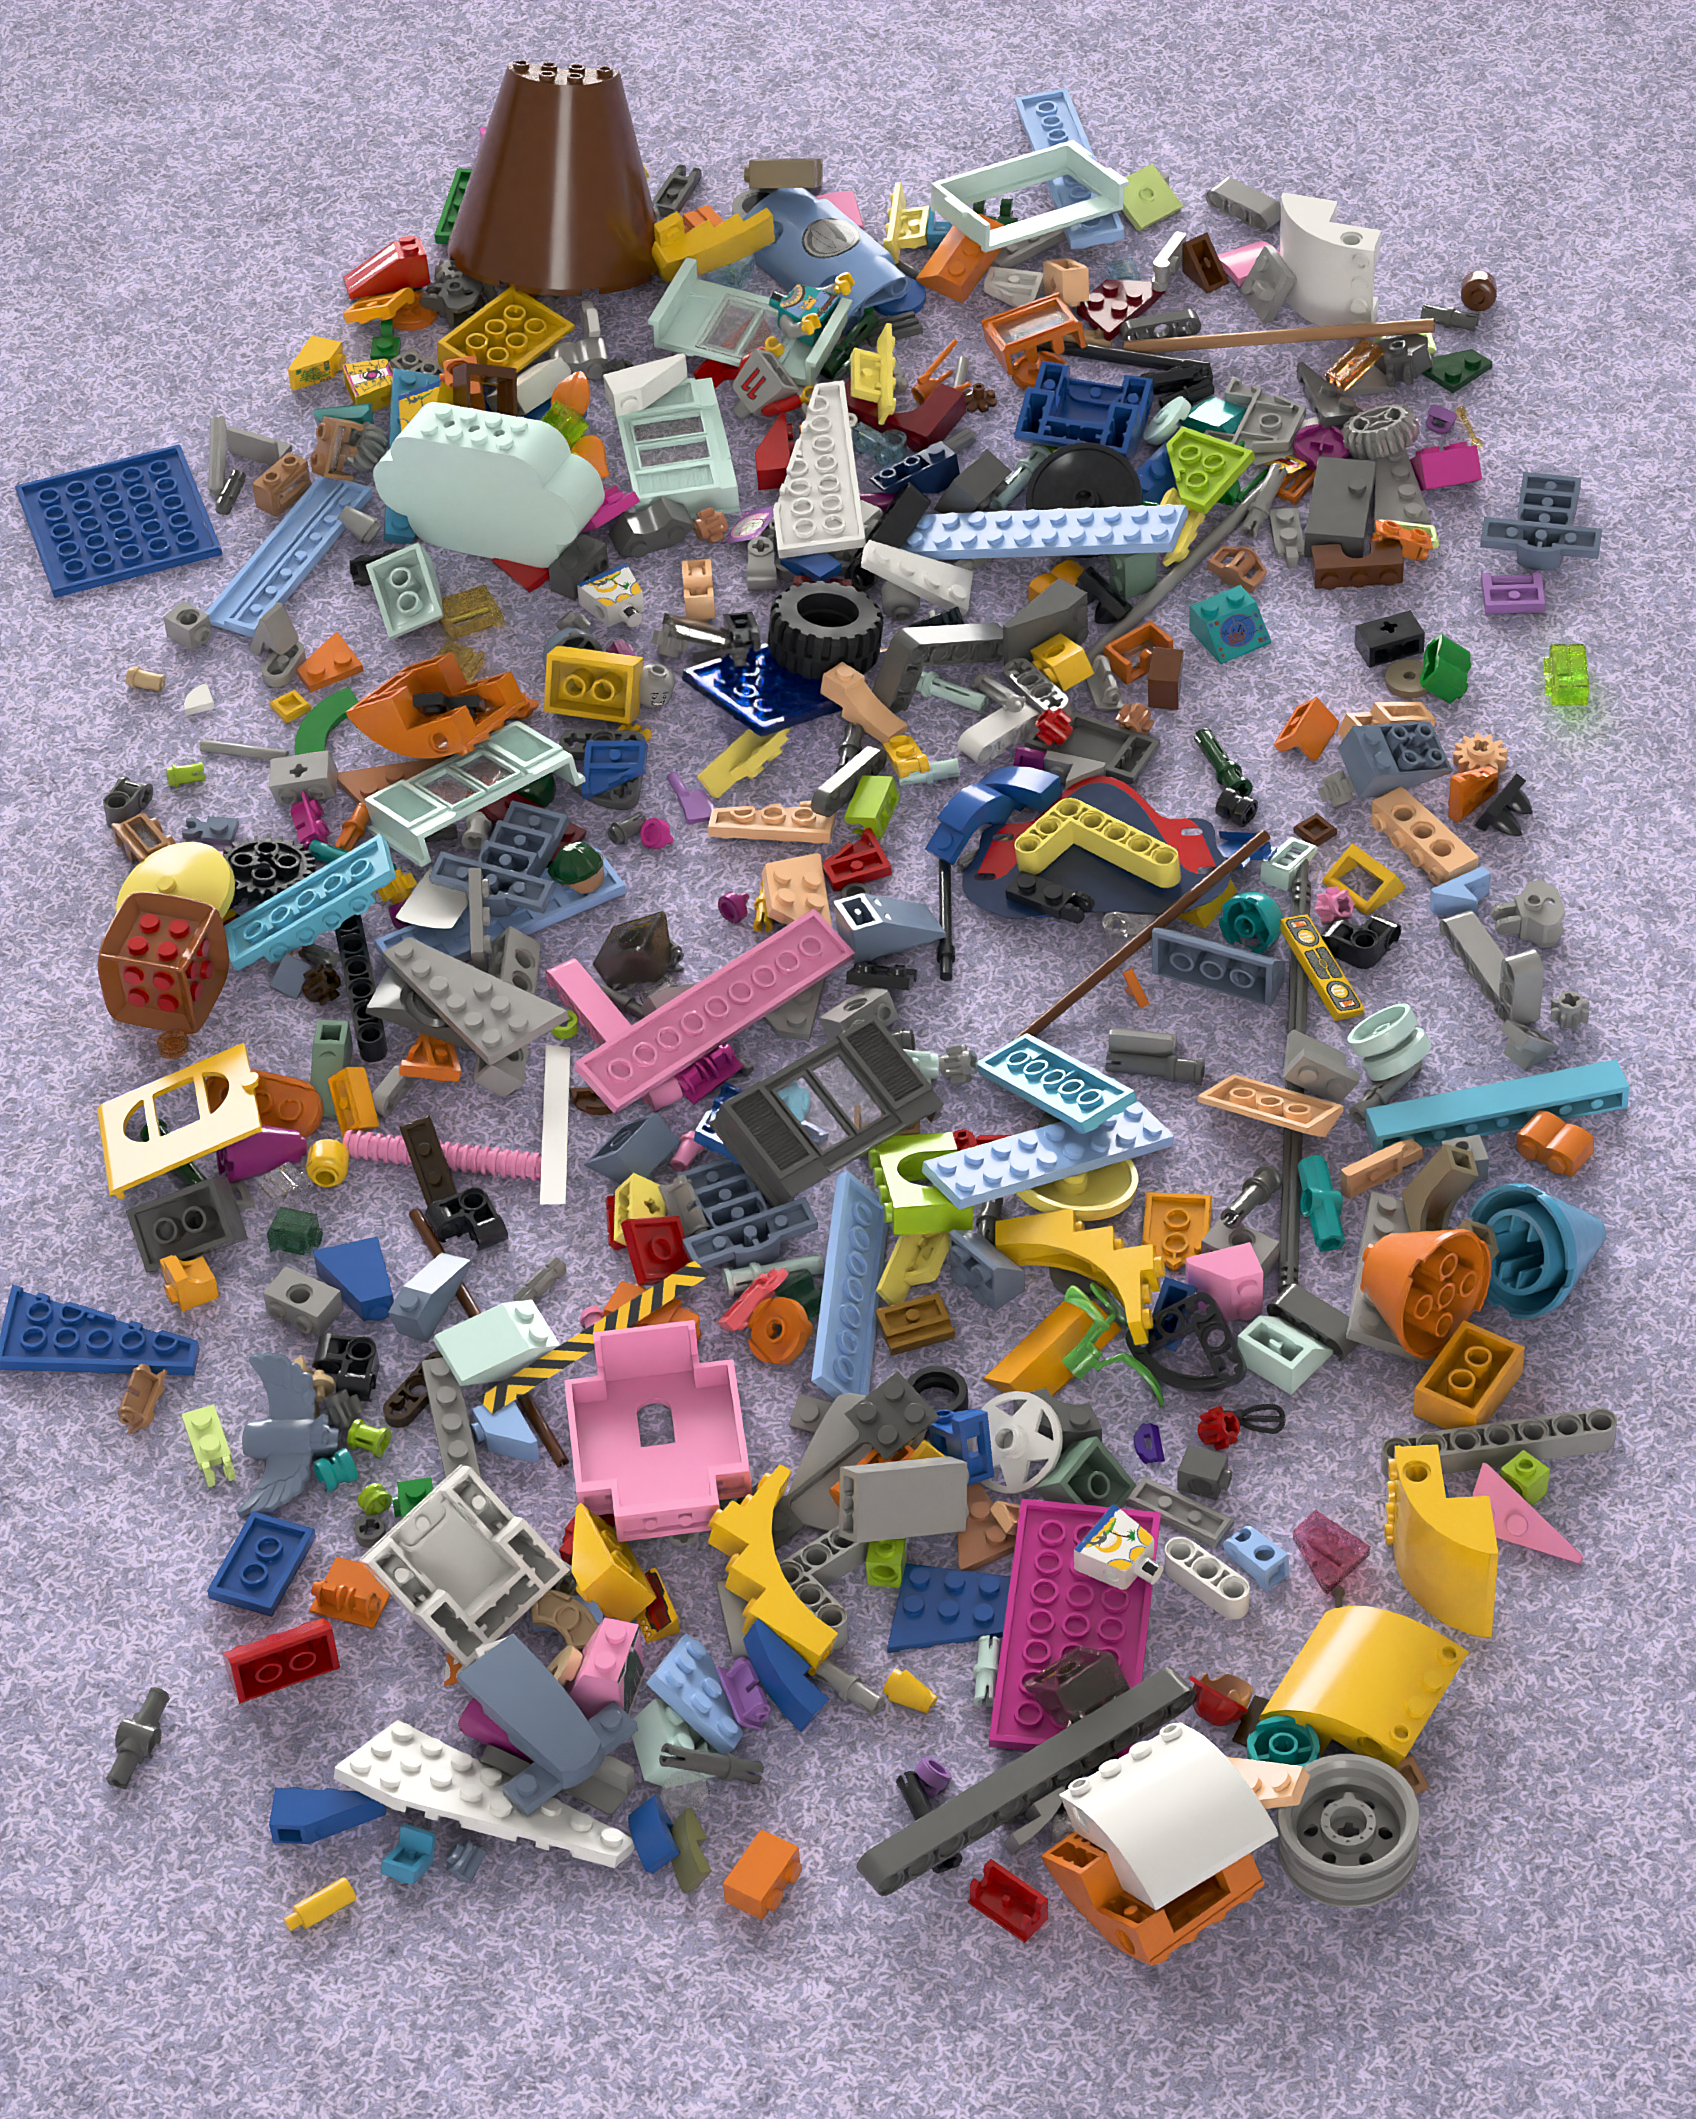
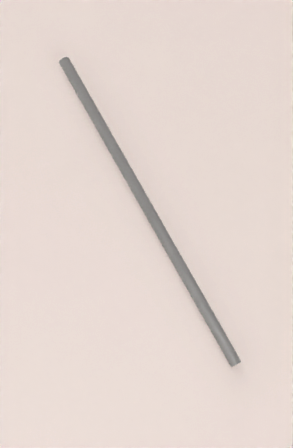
M1263 482L1215 527L1183 561L1179 562L1085 653L1090 665H1092L1095 656L1104 655L1105 645L1132 630L1245 520L1247 516L1246 510L1250 503L1254 502Z

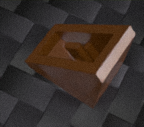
M1208 232L1182 243V272L1204 292L1209 293L1230 283Z
M1153 648L1148 675V707L1171 710L1179 709L1184 650Z

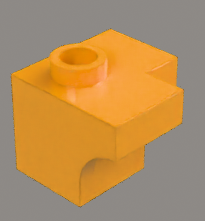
M176 1255L160 1259L163 1278L167 1284L164 1286L168 1300L171 1304L177 1302L182 1312L219 1297L215 1277L203 1256L191 1261H181Z

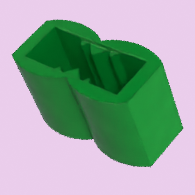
M1440 633L1426 647L1423 657L1424 667L1420 676L1421 687L1449 704L1456 698H1462L1468 689L1467 674L1472 665L1470 662V652Z

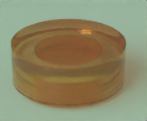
M180 1030L166 1031L157 1040L159 1054L166 1059L181 1058L190 1049L187 1034Z

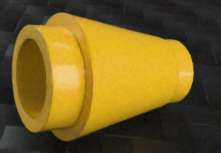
M897 1668L894 1669L882 1691L883 1694L889 1697L888 1701L924 1712L927 1715L931 1711L930 1707H934L938 1700V1695L934 1694L906 1669L904 1671Z

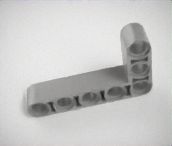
M1471 910L1440 920L1439 927L1442 937H1447L1451 943L1448 944L1456 957H1461L1465 963L1463 967L1470 977H1475L1480 985L1477 987L1486 999L1492 1001L1494 1004L1492 1008L1499 1018L1522 1025L1538 1021L1541 1012L1544 975L1543 963L1538 952L1535 949H1531L1506 958L1478 917Z
M839 1526L779 1563L785 1579L797 1597L817 1618L838 1632L833 1650L843 1648L849 1640L848 1616L846 1609L825 1588L866 1562L869 1542L855 1543L840 1537Z

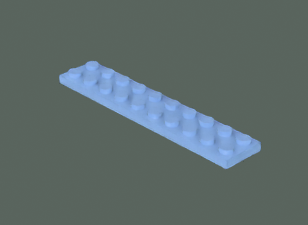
M1067 88L1015 98L1016 109L1033 152L1074 140L1092 153L1091 158L1096 161ZM1069 174L1045 181L1056 210L1098 197ZM1117 211L1063 228L1071 250L1085 249L1089 246L1103 243L1111 244L1125 239L1124 228Z
M1167 504L1162 506L1140 505L1135 507L1112 506L1109 508L1085 507L1081 509H1031L1027 511H978L974 513H924L900 549L934 560L1173 552L1187 519L1188 511L1186 505Z

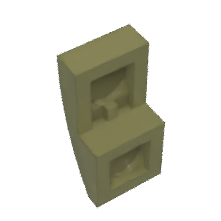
M692 1807L686 1808L669 1829L681 1852L671 1862L683 1893L697 1889L712 1872L700 1849L707 1836Z

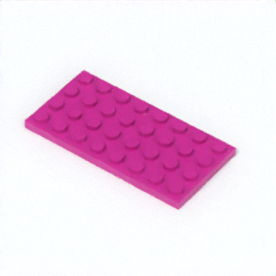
M1021 1499L989 1734V1747L1030 1751L1142 1682L1153 1585L1137 1576L1127 1589L1122 1590L1074 1569V1549L1110 1507ZM1121 1509L1153 1537L1154 1556L1152 1560L1156 1562L1161 1512ZM1062 1665L1068 1666L1066 1670L1068 1673H1060L1046 1678L1047 1675ZM1067 1676H1072L1073 1681L1075 1682L1076 1680L1079 1689L1073 1694L1066 1692L1062 1683L1072 1688ZM1084 1680L1086 1686L1082 1696H1079L1076 1699L1071 1698L1077 1696L1082 1691ZM1057 1696H1063V1697H1067V1698H1070V1699H1062V1698H1058ZM1135 1743L1120 1751L1114 1756L1123 1757L1124 1755L1128 1754L1130 1752V1748L1133 1745H1135Z

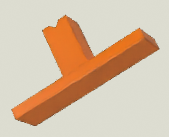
M1131 968L1123 972L1122 975L1128 985L1124 989L1129 996L1133 995L1140 1008L1149 1005L1150 1003L1133 969Z

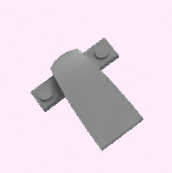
M799 1393L788 1425L790 1428L811 1433L814 1436L796 1472L788 1495L858 1439L859 1430L844 1413L862 1400L865 1395L852 1393L838 1395L832 1403ZM928 1429L908 1444L913 1450H916L923 1440L927 1441ZM864 1444L791 1503V1510L805 1527L827 1533L839 1526L840 1510L830 1495L829 1490L840 1480V1467L857 1465L874 1449L872 1445Z

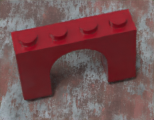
M851 377L844 384L848 412L857 416V426H860L867 433L875 432L880 434L889 442L905 444L914 452L923 451L932 444L940 441L943 442L967 412L964 392L939 383L925 402L918 408L908 412L888 415L884 425L878 424V403L852 397Z

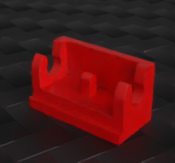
M990 1859L984 1865L982 1880L979 1882L973 1878L970 1883V1899L968 1904L1025 1943L1048 1920V1898Z

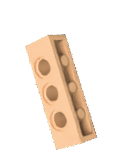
M1403 786L1372 801L1371 823L1375 830L1378 832L1383 831L1390 838L1392 845L1396 849H1402L1409 855L1412 864L1415 867L1424 869L1433 884L1441 885L1478 868L1479 856Z

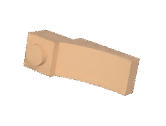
M711 558L682 561L686 621L692 620L693 623L709 622L710 619L716 618Z
M844 662L839 663L823 674L820 693L843 707L841 717L855 726L856 723L864 728V732L881 743L888 742L890 738L903 735L907 731L908 724L892 713L874 695L864 681V675Z
M1375 702L1370 712L1346 713L1337 733L1344 739L1352 726L1431 721L1434 727L1437 719L1422 702Z

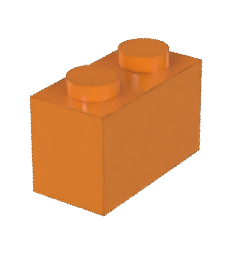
M760 1829L723 1882L725 1902L763 1920L769 1910L775 1911L779 1907L786 1885L788 1883L794 1884L800 1876L802 1864L800 1863L799 1847Z

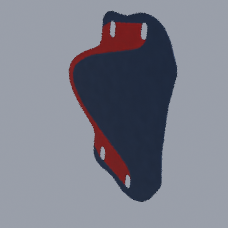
M1095 776L1071 785L1062 793L1059 799L1033 821L1027 823L995 824L986 828L982 832L977 855L963 874L962 887L969 901L979 908L1009 919L1045 916L1046 914L1006 899L1005 890L1020 873L1016 859L1015 841L1056 803L1066 798L1078 799L1169 846L1177 848L1179 856L1180 882L1173 887L1162 888L1073 843L1036 876L1075 892L1078 890L1093 897L1095 906L1088 912L1162 914L1209 875L1199 874L1197 869L1201 867H1218L1226 859L1217 848L1215 830L1211 822L1201 818L1169 819L1162 817L1140 794L1126 783L1112 777ZM1198 828L1202 830L1200 835L1181 834L1183 829ZM997 834H1012L1014 839L1010 841H995L993 836ZM992 873L996 876L993 880H976L974 878L976 874ZM1231 873L1183 913L1207 904L1221 895L1229 884Z

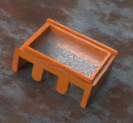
M1059 292L981 320L985 341L1008 375L1014 374L1010 355L1024 350L1027 361L1030 364H1035L1039 360L1036 345L1050 341L1051 348L1055 354H1062L1065 350L1062 336L1070 333L1081 349L1087 347L1082 321L1076 319L1061 299Z

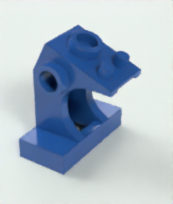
M981 1409L958 1412L951 1410L936 1411L940 1419L928 1428L929 1444L944 1456H950L967 1462L969 1483L967 1486L993 1478L994 1470L988 1412ZM977 1436L978 1451L969 1452L967 1439Z

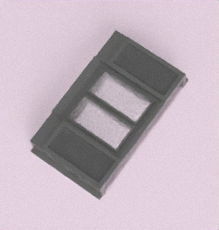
M874 1013L773 1075L755 1083L723 1102L715 1119L711 1120L709 1125L761 1191L772 1208L793 1201L798 1194L925 1117L930 1123L942 1116L940 1111L944 1103Z

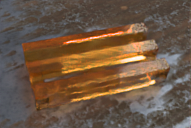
M1362 337L1324 374L1327 382H1333L1335 386H1341V389L1346 391L1384 354L1381 346Z

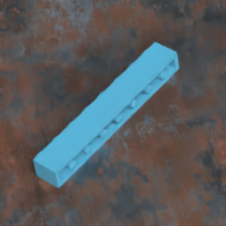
M1617 1059L1367 1108L1365 1130L1374 1152L1408 1139H1414L1422 1148L1441 1145L1442 1141L1474 1135L1486 1136L1521 1129L1538 1110L1550 1112L1560 1119L1566 1120L1627 1108L1629 1084Z

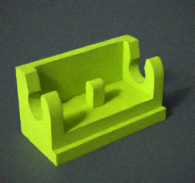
M862 775L845 813V822L852 825L860 824L865 829L871 828L875 837L882 839L900 798L894 777ZM855 828L853 834L862 835V831L865 829Z

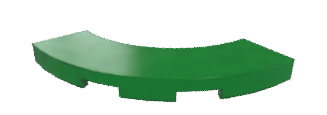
M349 687L328 696L308 713L297 731L294 746L295 755L326 750L327 738L331 730L348 718L346 711L359 702Z

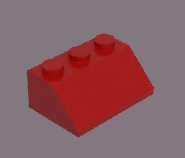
M324 1618L303 1623L296 1628L278 1634H271L264 1639L247 1645H240L222 1653L226 1672L239 1704L340 1668L331 1624Z

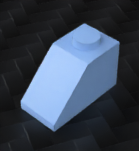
M514 1401L494 1414L483 1404L472 1408L474 1423L470 1424L477 1443L483 1441L489 1452L530 1462L540 1460L537 1440Z

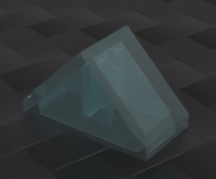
M754 254L729 265L714 269L711 272L701 274V280L742 290L755 273Z

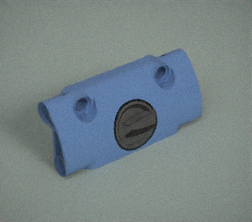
M780 188L761 200L743 218V221L766 207L773 215L775 242L753 253L755 255V264L767 272L789 293L798 284L813 288H824L836 283V278L842 273L848 272L851 274L855 282L851 286V292L848 295H840V300L842 297L853 300V304L847 313V323L842 330V333L845 335L863 317L865 308L901 298L910 289L911 280L895 266L892 255L830 201L825 198L818 200L805 188Z

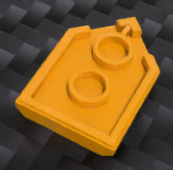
M1146 1192L1142 1245L1153 1244L1156 1256H1162L1164 1265L1174 1272L1185 1265L1186 1258L1201 1254V1241L1210 1231L1212 1195Z

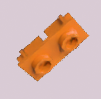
M1375 520L1374 522L1376 533H1372L1369 544L1374 541L1400 540L1402 556L1415 561L1426 560L1429 549H1433L1431 536H1428L1423 530L1401 528L1399 524L1390 520H1385L1384 522Z

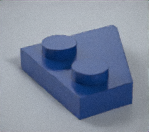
M646 740L586 741L583 776L586 781L582 783L581 790L583 799H590L645 774L648 751Z

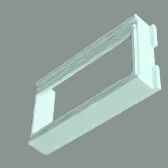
M1074 140L931 183V211H937L938 214L971 240L977 242L981 246V250L986 253L1123 210L1124 187L1129 186V181L1112 168L1105 169L1091 158L1092 153ZM1067 174L1098 196L990 230V224L967 206Z

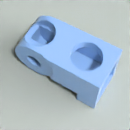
M1245 1526L1223 1543L1226 1554L1255 1578L1257 1584L1266 1592L1290 1575L1288 1554L1251 1526Z

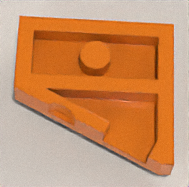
M337 632L297 668V675L311 693L364 670L363 664Z
M1488 766L1453 775L1450 780L1448 818L1459 823L1497 793L1499 771Z
M421 1033L415 1045L410 1048L406 1060L401 1061L398 1074L399 1076L433 1079L437 1082H459L462 1071L454 1044Z

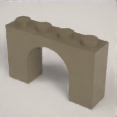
M758 158L749 160V165L744 167L745 183L749 182V188H817V186L823 185V158Z
M1444 1144L1401 1193L1411 1232L1448 1230L1449 1219L1455 1204L1479 1177L1471 1151ZM1464 1219L1456 1228L1476 1233L1480 1240L1486 1242L1490 1251L1491 1261L1499 1253L1493 1227Z

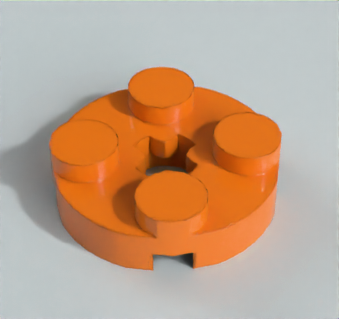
M785 1297L768 1298L760 1302L752 1312L748 1323V1328H752V1339H748L752 1353L759 1360L772 1364L789 1365L800 1355L807 1343V1339L813 1333V1325L808 1320L804 1308L797 1301ZM777 1324L782 1325L781 1335L775 1338L777 1334L775 1326Z

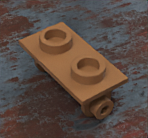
M140 1364L133 1369L127 1386L133 1393L127 1391L124 1394L117 1412L119 1421L122 1424L130 1425L127 1433L132 1434L140 1428L148 1427L154 1419L155 1412L153 1410L156 1401L161 1397L165 1389L163 1382L167 1374L166 1370L155 1375L146 1364Z

